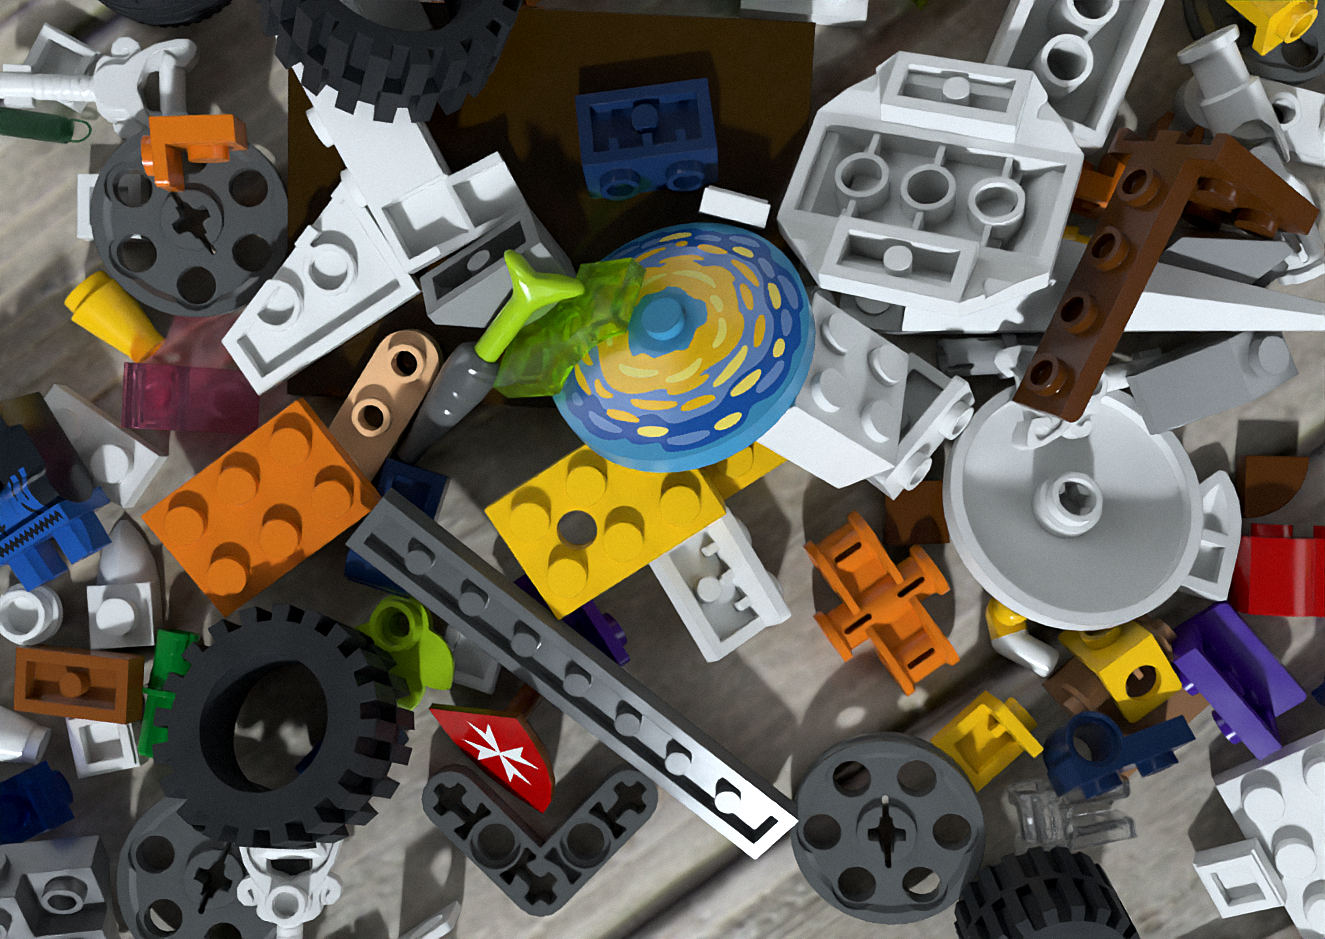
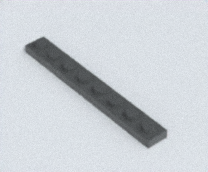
M392 487L345 543L755 860L798 821V805L561 619L558 620L552 612Z

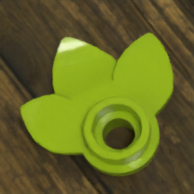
M394 594L385 597L373 611L370 622L354 627V629L371 637L374 641L373 645L388 651L397 662V665L388 672L405 678L411 693L409 696L396 700L398 707L412 711L420 704L426 693L427 686L437 690L451 689L455 672V659L449 643L433 630V619L429 608L412 595L409 599ZM403 613L406 614L409 620L410 628L408 635H405L399 627V619Z

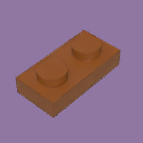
M47 644L16 647L14 710L125 725L141 720L145 656Z

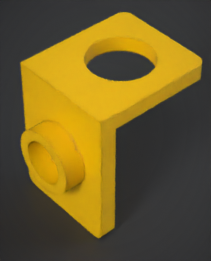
M1134 620L1100 630H1065L1058 636V640L1065 649L1098 675L1121 714L1130 723L1137 722L1182 688L1181 681L1152 633ZM1145 665L1153 666L1156 671V681L1151 690L1139 697L1128 696L1126 681L1129 675L1138 667Z

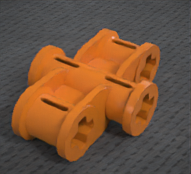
M853 510L847 514L846 524L817 544L810 540L802 546L818 572L842 602L827 614L819 611L812 617L844 662L853 658L852 650L868 640L890 676L908 697L916 692L915 684L945 663L953 666L960 661L950 641L921 604L922 601L934 593L940 596L944 595L950 590V587L936 564L918 544L908 549L909 557L895 566L871 527L856 510Z

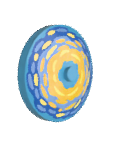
M680 224L640 236L616 249L593 267L581 280L586 289L583 293L584 296L560 311L552 331L547 355L548 380L555 404L567 424L590 449L603 458L629 469L655 473L682 472L708 466L733 456L762 437L780 420L794 402L807 378L815 349V319L811 302L797 270L782 251L771 242L753 232L727 224Z

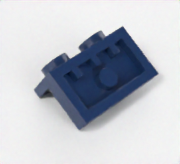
M707 78L575 95L582 167L590 198H606L621 201L630 199L638 193L671 189L677 192H689L702 187L704 184L715 183L719 180L717 142Z

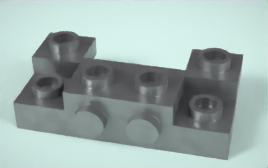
M100 835L0 845V939H121L112 905L110 859Z

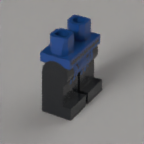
M39 391L0 402V567L8 564L26 591L30 592L68 571L67 566L50 541L56 540L72 565L112 543L95 512L111 501L101 486L93 489L92 478L86 466Z

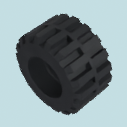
M1042 846L1028 848L1027 852L1015 856L1013 852L1001 857V863L994 867L987 865L978 872L979 879L977 881L967 883L962 890L964 899L956 902L954 911L957 919L954 925L959 939H1140L1134 924L1099 863L1094 864L1091 857L1081 851L1071 854L1067 847L1055 846L1050 851H1044Z

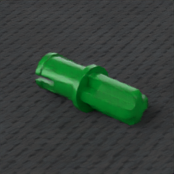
M158 628L155 656L148 684H143L142 693L148 696L137 747L140 755L153 758L152 745L168 741V729L153 726L156 707L172 708L176 693L162 688L170 672L181 675L187 674L192 664L181 655L193 641L197 643L200 641V633L180 629Z

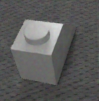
M528 206L421 276L420 282L427 316L435 324L488 328L513 295L512 280L504 259V252L511 249L520 253L536 272L562 274L577 279L569 257ZM581 294L576 297L563 299L535 311L520 331H530L545 320L557 317L561 310L584 295Z
M1207 331L1126 376V380L1149 434L1155 435L1252 402L1299 373L1282 331Z

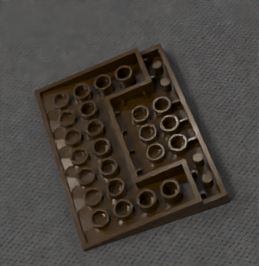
M421 2L435 30L442 29L450 23L445 3ZM520 7L519 14L494 72L490 73L485 87L475 98L467 93L462 108L447 116L437 102L430 121H425L452 174L497 151L501 153L529 208L569 257L577 279L580 281L602 259L626 243L662 228L688 223L727 224L753 232L781 250L799 274L800 260L779 233L777 215L809 134L816 22ZM292 67L288 69L287 258L296 248L294 244L307 226L314 224L332 200V193L342 181L340 172L347 169L336 146L326 147L311 126L306 111L314 106ZM707 78L717 142L719 180L715 183L704 184L702 187L689 192H677L671 189L638 193L630 199L621 201L606 198H590L582 167L575 95ZM711 185L767 200L771 207L765 228L759 230L698 214L705 187L708 188ZM472 243L415 272L414 275L420 282L421 276ZM421 292L287 380V395L347 398L380 343L394 332L404 329H417L428 333L439 344L443 354L444 365L457 346L465 342L479 341L488 328L435 324L427 316L423 292ZM558 316L545 320L530 331L519 330L499 356L501 373L498 381L477 405L558 409L551 393L547 372L549 342ZM401 351L397 357V366L403 373L413 374L417 368V360L412 353Z

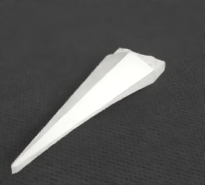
M1062 238L1048 287L959 318L841 293L839 309L874 332L893 335L1045 332L1087 244ZM1157 262L1123 332L1325 331V303Z

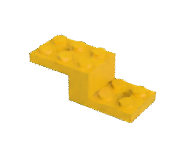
M755 441L733 456L708 466L682 472L655 473L629 469L615 464L598 455L584 443L488 505L484 511L556 618L560 620L726 515L724 500L783 464L788 459ZM574 510L588 513L596 522V536L585 544H574L567 541L560 531L561 517Z

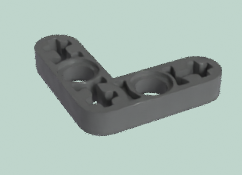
M629 762L619 764L544 839L475 771L465 765L450 764L437 770L424 787L421 800L423 810L428 818L521 910L532 916L544 917L560 910L651 818L657 808L658 785ZM622 781L630 787L639 781L644 785L641 790V799L644 803L638 806L632 801L627 802L616 813L615 822L622 825L619 830H616L607 814L593 806L600 802L607 813L619 798L620 790L616 784ZM440 783H443L448 788L455 786L457 783L463 785L466 791L461 800L473 814L480 803H483L488 808V810L479 815L470 831H467L462 826L470 814L461 805L453 803L446 808L440 803L439 800L444 793L443 788L439 785ZM585 822L597 826L604 836L602 847L595 853L587 855L575 851L568 839L571 829L577 824ZM498 823L508 827L515 839L513 849L503 855H494L486 851L480 840V833L486 826ZM525 848H529L533 852L528 856L526 866L535 875L542 877L550 872L555 876L552 886L554 894L551 895L544 889L536 895L530 892L532 876L521 864L518 866L515 875L507 871L517 863Z

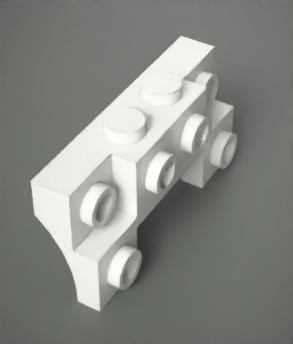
M339 0L362 17L386 27L419 32L435 30L420 0ZM300 62L292 66L301 83L304 65ZM328 85L323 88L317 97L303 87L314 106L306 111L311 126L326 147L336 146L347 169L340 172L345 188L360 208L368 205L405 274H414L467 244L475 242L528 207L501 153L498 151L452 174L425 122L411 123L408 108H397L393 123L373 121L374 105L357 101L354 115L335 108L338 91Z

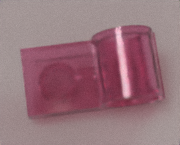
M124 362L121 428L247 435L252 434L258 429L260 396L241 370Z

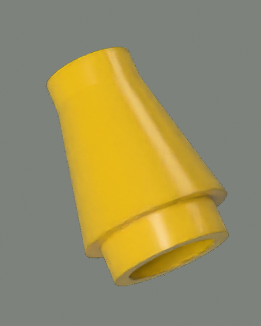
M104 270L97 271L86 278L68 295L64 302V305L74 313L71 318L73 322L127 355L136 365H141L147 361L166 342V339L155 329L136 299Z

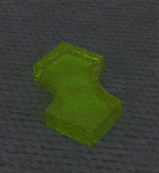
M632 257L581 264L575 279L580 280L584 284L585 292L576 297L560 300L542 317L523 326L506 348L493 388L508 398L560 394L570 372L586 353L602 341L627 332L646 269Z

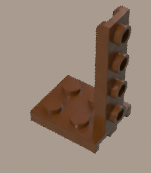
M1119 127L1107 152L1126 167L1012 401L1022 407L1070 423L1076 422L1081 418L1180 216L1186 222L1199 228L1217 231L1221 224L1233 225L1254 236L1274 238L1277 231L1308 235L1320 210L1229 134L1216 133L1211 145L1192 144L1189 141L1190 137L1183 131L1160 130L1155 141H1146L1130 128Z

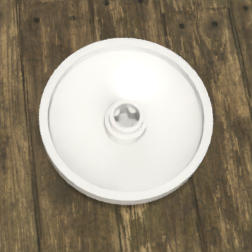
M1015 384L993 396L972 416L964 430L956 437L947 458L943 477L942 500L948 531L959 556L973 577L995 599L1012 611L1043 625L1066 630L1088 631L1111 628L1138 618L1165 602L1181 586L1195 563L1200 549L1204 523L1203 499L1199 481L1188 454L1174 433L1169 430L1160 434L1150 435L1134 397L1118 389L1106 392L1105 396L1101 399L1098 413L1089 415L1093 425L1089 435L1077 439H1068L1061 435L1045 446L1019 451L1014 448L1011 442L1017 422L1024 421L1021 406L1012 401L1017 391V386Z

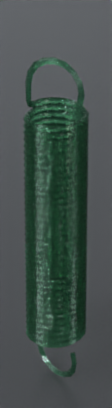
M0 107V135L68 144L69 142H82L92 132L91 125L84 120L70 119L69 121L65 115ZM73 121L82 122L88 126L89 131L86 137L80 140H71L74 132Z

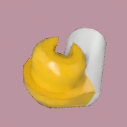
M992 596L986 607L985 617L994 650L1036 674L1047 677L1058 661L1059 650L1029 635L1027 618L1012 611Z

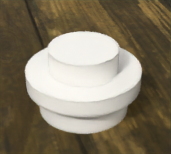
M22 583L8 588L0 597V633L16 644L35 645L42 643L54 636L61 626L63 619L61 600L56 592L45 584L27 592Z

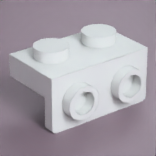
M913 352L909 354L896 467L866 478V480L893 500L904 488L908 491L912 490L923 480L932 464L930 456L945 438L949 440L956 438L967 426L974 412V408L971 406L975 403L967 381L958 375L954 376L953 379L949 378Z
M726 507V515L649 563L708 663L719 661L765 627L781 624L791 617V612L784 602V591L781 584L773 574L765 570L751 546L752 539L747 527L740 519L733 516L728 507Z

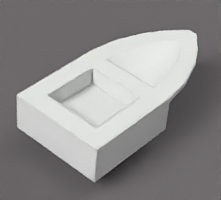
M1222 470L1214 473L1200 484L1204 511L1202 540L1192 569L1177 589V591L1214 603L1227 600L1241 541L1242 528L1237 493L1227 472Z
M120 520L109 535L112 543L102 550L98 564L96 584L87 586L91 650L156 645L158 628H163L160 578L156 561L140 532L128 520Z

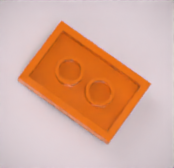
M301 397L140 517L224 618H226L371 512L382 499V496L306 400Z

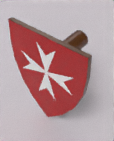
M524 683L503 711L431 704L428 709L445 732L471 761L513 796L543 814L555 796V775L549 759L550 752L528 721L545 697Z

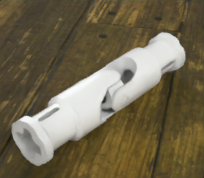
M1233 24L1214 31L1178 52L1177 58L1180 64H1189L1201 89L1204 99L1199 106L1213 137H1215L1216 133H1226L1231 136L1233 131L1246 121L1258 119L1267 123L1273 137L1249 139L1242 146L1315 206L1307 185L1296 178L1287 167L1283 166L1284 160L1286 163L1290 161V149L1260 77L1250 76L1238 50L1235 40L1239 37L1240 32L1237 25ZM1315 222L1308 235L1295 234L1301 246L1299 252H1297L1291 239L1294 234L1281 232L1289 240L1294 252L1284 259L1289 266L1277 278L1279 284H1299L1325 273V244Z

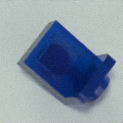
M47 760L0 782V845L23 843L75 818L69 807L74 801L71 787L59 770H51Z

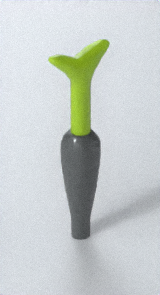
M511 249L504 252V259L512 280V297L479 341L462 343L448 357L424 399L411 430L397 448V455L400 459L408 464H416L433 443L481 402L500 377L501 365L499 356L535 311L549 304L583 294L586 289L580 280L562 274L536 272L520 253Z

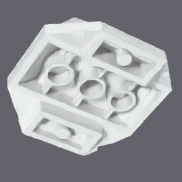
M898 51L876 67L875 75L847 88L817 111L777 215L779 233L822 289L959 318L1048 287L1082 172L1084 154L1066 124L1047 102L1048 94L1034 71ZM923 202H935L933 204H921Z

